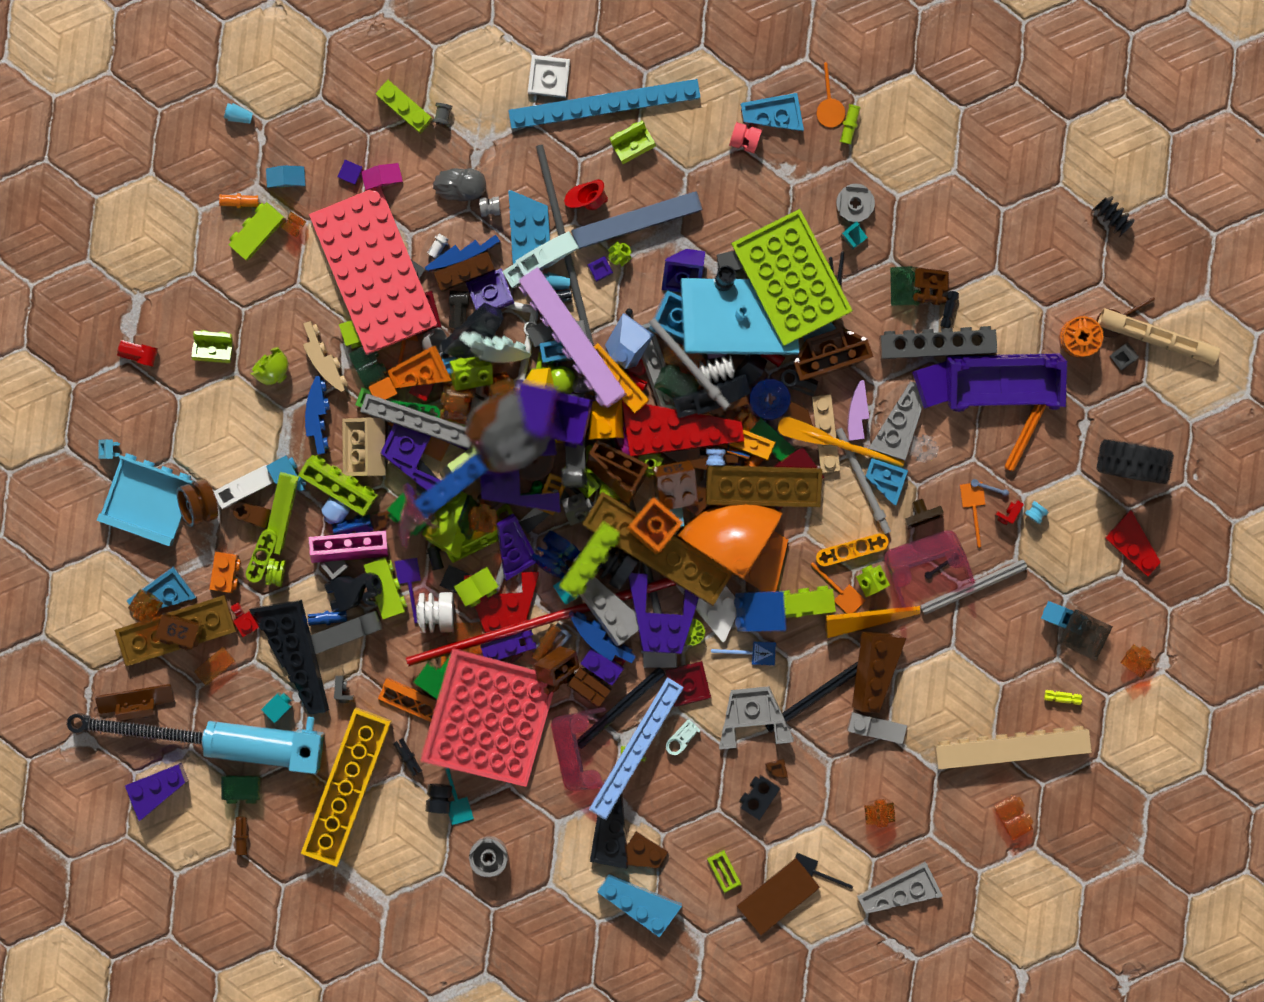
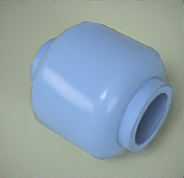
M329 497L321 512L324 520L333 525L334 523H342L348 515L350 508L335 498Z

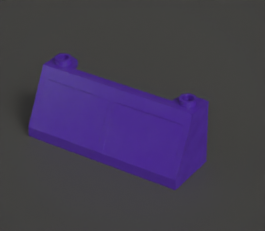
M1060 353L946 356L948 406L955 412H963L969 406L1045 404L1051 410L1066 407L1067 361Z
M519 381L517 390L526 431L533 433L532 437L544 439L546 436L564 441L565 446L576 448V445L583 446L593 400L559 392V389Z

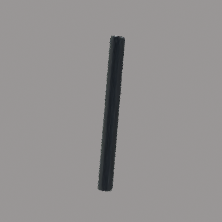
M858 662L784 711L782 714L786 723L856 676ZM774 724L765 725L770 733L774 732Z
M660 667L655 669L575 741L579 749H583L665 676V672Z

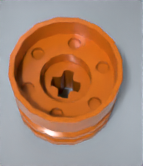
M1086 316L1076 317L1066 322L1061 328L1059 344L1062 350L1069 356L1075 358L1087 357L1097 352L1101 347L1104 338L1103 330L1100 324L1093 318ZM1081 333L1086 334L1087 336L1086 338H1084V341L1082 339L1079 340L1078 336H1080Z

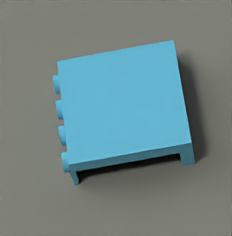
M128 453L125 456L120 455V462L97 521L158 543L172 546L182 519L177 502V488L186 484L193 486L195 481L190 480V475L181 472L180 475L172 473L173 469L162 466L161 469L154 467L155 463L145 459L144 462L137 461V457Z

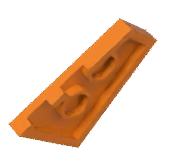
M436 346L426 349L387 371L395 388L452 381Z
M773 530L742 579L763 592H776L788 539Z

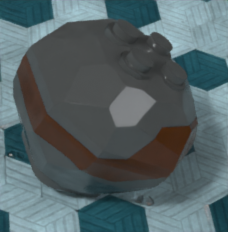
M508 390L496 394L480 403L469 414L465 426V434L481 463L487 470L497 473H505L527 467L544 453L550 439L546 436L544 439L532 437L533 433L526 431L518 390Z

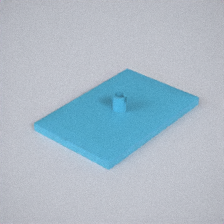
M681 278L685 353L799 354L798 339L785 346L782 345L749 279H735L730 290L720 291L715 287L714 279Z

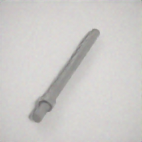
M653 318L649 322L652 328L709 392L708 395L715 399L724 410L727 409L730 404L721 395L718 387L712 385L658 321Z
M843 428L835 430L840 440L849 442ZM844 449L871 505L875 520L879 522L884 534L891 532L885 519L884 510L880 509L854 452Z

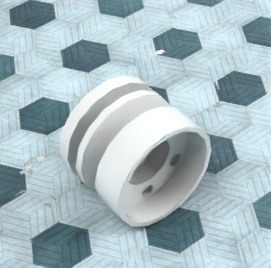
M441 592L438 601H434L433 593H429V601H426L425 593L419 594L417 622L421 633H426V624H429L430 633L434 632L435 624H439L441 632H454L453 592Z

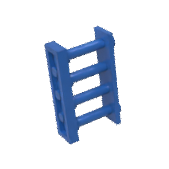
M474 454L414 501V503L423 515L427 517L484 474L487 469L481 463L478 456Z

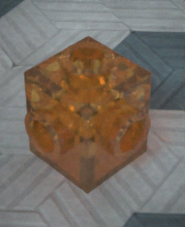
M479 504V507H472L468 516L470 522L469 529L493 533L494 526L498 520L497 510L490 509L491 505Z
M139 589L128 609L134 613L132 616L137 620L152 622L163 602L152 593Z
M1133 644L1120 663L1140 678H1143L1152 667L1155 659L1150 656L1151 651L1144 646L1139 648Z
M878 799L874 800V804L864 805L866 825L887 827L888 823L896 822L894 802Z

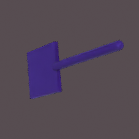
M418 559L394 561L400 584L408 583L414 623L417 624L412 582L421 580Z

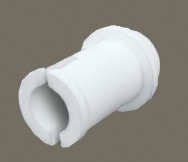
M441 234L435 236L436 239L427 252L434 258H438L445 245H448L449 239Z

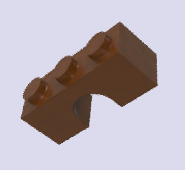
M487 251L436 271L434 275L440 290L443 292L459 286L465 281L493 272L495 268Z

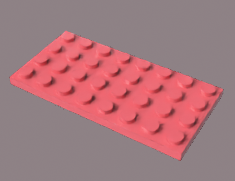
M380 186L309 214L366 355L438 326Z

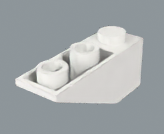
M267 465L213 491L221 508L225 509L274 483L266 468Z

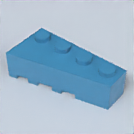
M610 874L607 875L597 889L600 895L658 937L662 935L682 907L680 902Z

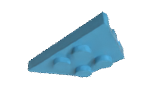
M508 190L512 259L514 264L517 259L550 241L549 216L547 205Z

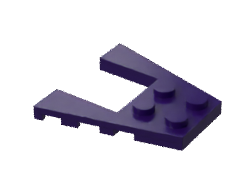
M394 423L381 450V455L428 491L441 480L416 468L432 436ZM447 442V443L452 444V445H454V446H456V447H458V448H461V449H463V450H465V451L468 450V448H465V447H462V446H459V445H456V444Z
M549 439L547 447L541 456L557 455L556 439ZM519 469L505 473L487 470L480 476L481 494L484 500L561 513L559 493L521 495Z
M631 573L628 578L642 651L682 654L699 598L684 589L683 615L646 613L648 574Z

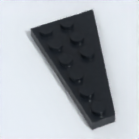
M302 599L249 609L251 614L257 618L260 630L265 632L268 643L282 668L285 667L288 672L290 682L294 683L299 691L298 696L308 713L316 714L329 711Z

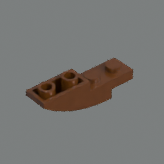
M700 448L663 453L677 462L690 460L693 468L707 470L706 461L708 460V455L706 451H703V455H700ZM725 451L723 460L725 463H738V456Z

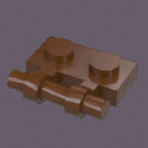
M915 268V288H920V293H915L913 299L922 304H927L928 302L932 305L945 304L947 299L942 295L943 291H948L949 271Z

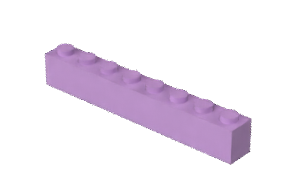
M536 267L519 279V282L522 284L519 286L520 290L525 296L529 295L532 301L530 304L536 312L540 310L543 315L541 320L546 327L551 326L554 331L552 336L557 343L561 341L565 346L562 349L568 359L571 357L576 363L573 366L579 374L583 373L587 379L584 382L589 389H594L598 395L595 398L600 405L603 406L605 404L609 408L626 396V392L541 270Z

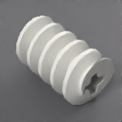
M731 354L728 361L722 356L721 362L714 358V364L710 360H707L706 366L703 365L702 361L699 363L698 369L711 383L712 378L716 383L719 382L720 377L723 381H726L727 375L730 379H734L735 368ZM696 378V380H697V382L700 384V386H703V385L700 383V381Z

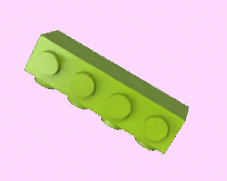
M312 455L298 475L362 516L369 511L378 496L371 487L361 485L356 478L343 474L340 468L330 466L325 462V459L318 455Z
M602 521L561 581L560 587L574 597H577L578 594L582 595L588 587L586 585L588 579H593L597 574L599 563H604L608 558L610 547H615L619 542V531L605 521Z

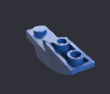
M316 376L307 398L305 428L307 437H315L317 454L320 455L327 453L326 449H329L328 438H324L323 430H326L324 418L321 419L320 416L328 414L327 410H330L329 399H325L324 391H327L325 379L322 380L321 376Z
M570 611L569 616L574 626L595 651L610 661L613 660L615 655L630 663L634 661L633 649L625 644L616 646L610 636L606 635L604 637L606 631L598 621L593 620L591 622L586 619L587 616L583 613Z

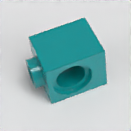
M279 692L261 710L276 723L293 706L290 703L292 700L285 693L281 694Z

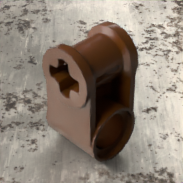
M237 503L233 508V514L239 520L266 528L271 510L257 505ZM242 506H245L244 510L247 511V514H243L242 517H240V513L237 512V509L242 508Z

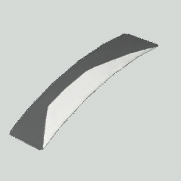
M565 490L562 492L560 505L562 504L561 500L570 497ZM534 508L519 521V524L526 533H530L550 514Z

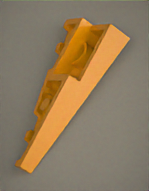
M920 606L826 615V638L920 614Z

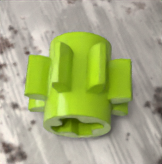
M617 241L608 249L610 252L608 258L614 265L620 263L621 267H623L632 259L630 256L631 249L625 243L620 244Z

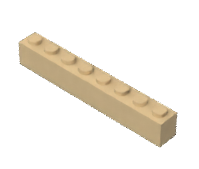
M1073 726L1072 730L1067 731L1064 728H1054L1053 732L1046 733L1045 730H1036L1034 734L1026 735V732H1017L1012 737H1007V734H998L994 739H988V736H980L975 741H969V738L957 739V743L943 740L938 741V745H934L937 769L1091 753L1089 730L1084 729L1083 726Z

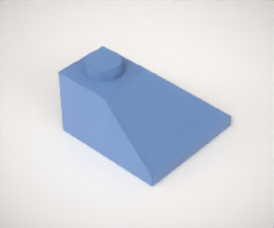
M623 313L605 346L612 359L625 369L637 366L654 334Z

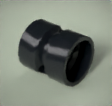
M428 784L427 795L430 798L426 800L425 811L449 814L451 802L448 801V798L452 796V786Z

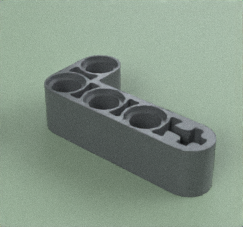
M376 610L313 634L311 638L315 654L381 630L383 625Z

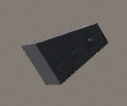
M484 302L460 327L454 329V332L447 339L440 342L442 352L458 359L476 357L470 351L471 347L460 339L463 332L469 334L475 332L482 336L484 340L486 337L493 339L504 319L502 311Z

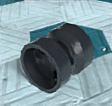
M731 266L720 267L714 279L715 287L720 291L730 290L736 279V271Z

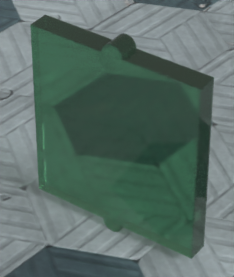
M467 495L456 523L461 533L468 540L471 539L481 514L477 501L471 495Z

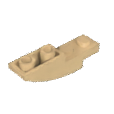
M312 321L304 323L310 342L303 344L312 364L332 386L341 392H345V387L348 384L345 376H341L338 370L341 368L338 358H334L332 354L325 356L327 349L324 342L320 343L318 335L321 334L317 324L313 325Z

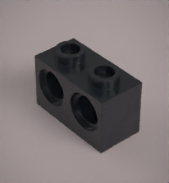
M761 774L759 777L755 776L749 785L752 788L748 794L745 792L739 800L741 803L740 808L758 820L762 818L780 790V786ZM760 784H768L769 790L766 793L759 792L758 787ZM755 799L759 802L756 809L748 807L750 800Z

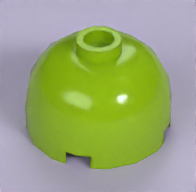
M278 347L270 350L272 354L268 356L265 354L252 368L253 372H251V375L257 381L266 385H272L276 382L280 384L287 377L288 359Z

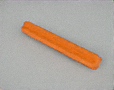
M1045 404L1034 405L1004 466L1005 469L1009 471L1015 470L1046 408Z

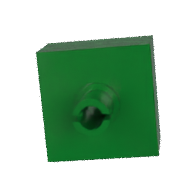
M450 655L441 668L428 662L414 681L416 685L437 700Z

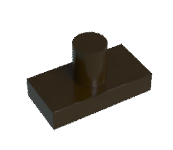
M923 499L913 502L916 515L905 518V525L907 530L942 518L944 517L943 509L941 506L927 510Z

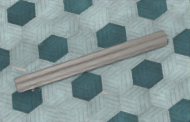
M1024 560L1018 561L920 606L923 614L933 612L1027 570V564Z

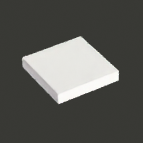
M532 55L528 94L566 98L570 59Z

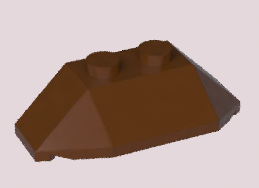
M842 327L806 339L794 364L800 381L854 366L873 358V354L867 338Z

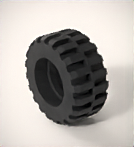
M1104 439L1100 444L1096 468L1099 473L1167 484L1170 480L1174 455L1172 451L1162 448Z

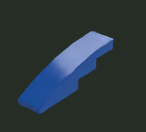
M494 235L481 246L476 240L461 251L454 245L424 268L428 272L447 268L485 253L501 243V241Z

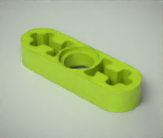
M264 530L258 539L246 570V578L250 582L260 581L265 573L278 536L274 530ZM269 534L273 541H270L268 546L264 547L266 541L264 537H267ZM259 551L265 552L267 559L259 560L256 553ZM256 564L260 565L257 571L260 575L253 577L250 571L255 569Z

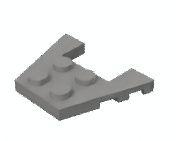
M770 686L731 690L719 749L737 748L735 728L774 724L776 744L794 742V738Z

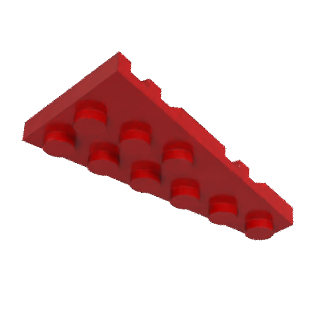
M622 400L629 455L632 457L744 442L743 427L740 421L703 414L698 415L697 413L678 418L676 409L645 404L637 413H634Z

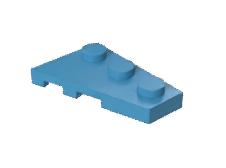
M797 93L740 103L744 123L804 131Z
M173 566L128 598L127 602L137 616L186 600L195 599L196 595Z

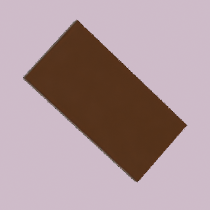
M795 857L738 903L737 907L756 931L762 935L816 892L820 886Z

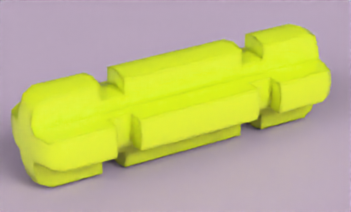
M1046 690L1044 694V699L1047 701L1055 700V702L1069 704L1072 702L1076 705H1081L1082 695L1080 694L1072 695V693L1058 691L1055 693L1051 690Z

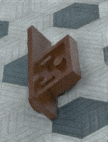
M171 684L99 695L95 697L99 714L115 712L116 721H129L134 718H147L155 715L156 705L174 702V694Z

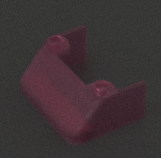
M945 530L886 551L884 562L900 607L906 606L900 588L907 586L911 582L912 575L909 568L945 556L951 567H963L968 583H975L967 556L955 532Z
M606 705L559 715L552 720L551 728L563 783L566 789L570 791L600 788L606 781L601 779V775L596 770H583L576 733L584 732L588 728L589 720L587 715L606 711Z

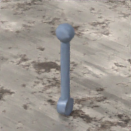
M977 479L971 480L970 484L973 487L979 486L1000 493L1004 497L1009 495V491L1006 489L1000 490L979 483Z

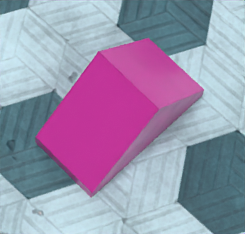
M399 163L377 165L361 171L365 190L403 182Z

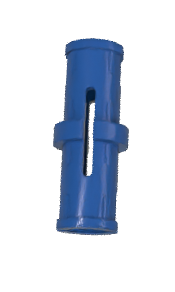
M325 610L324 613L308 614L309 626L320 624L329 626L331 623L348 621L346 610L342 612H329V610Z

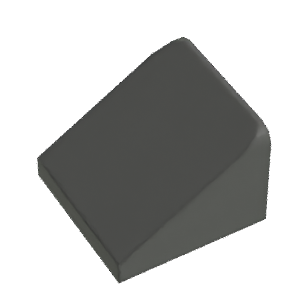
M1128 342L1110 355L1121 371L1139 358Z

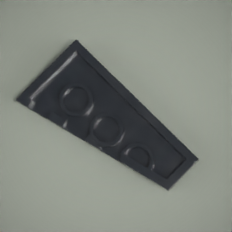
M623 792L606 820L597 815L590 862L628 869Z

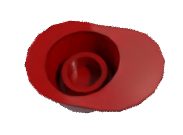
M597 179L573 187L564 198L565 205L569 208L584 207L588 210L598 209L602 204L608 202V197L604 191V182Z

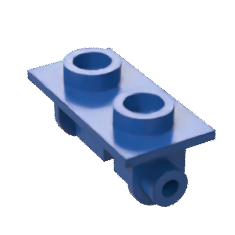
M370 514L364 516L357 515L354 519L347 521L344 519L340 524H333V534H352L354 530L356 533L372 531L373 526L370 522Z

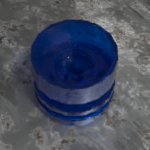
M766 379L759 382L752 389L749 395V405L757 417L764 420H774L781 417L788 410L790 393L782 382L775 379ZM768 394H771V397H775L772 405L769 402H765Z
M549 530L542 540L548 548L537 547L536 550L542 556L533 553L531 558L546 573L563 580L565 574L560 569L568 572L570 568L565 561L574 563L581 551L562 536Z

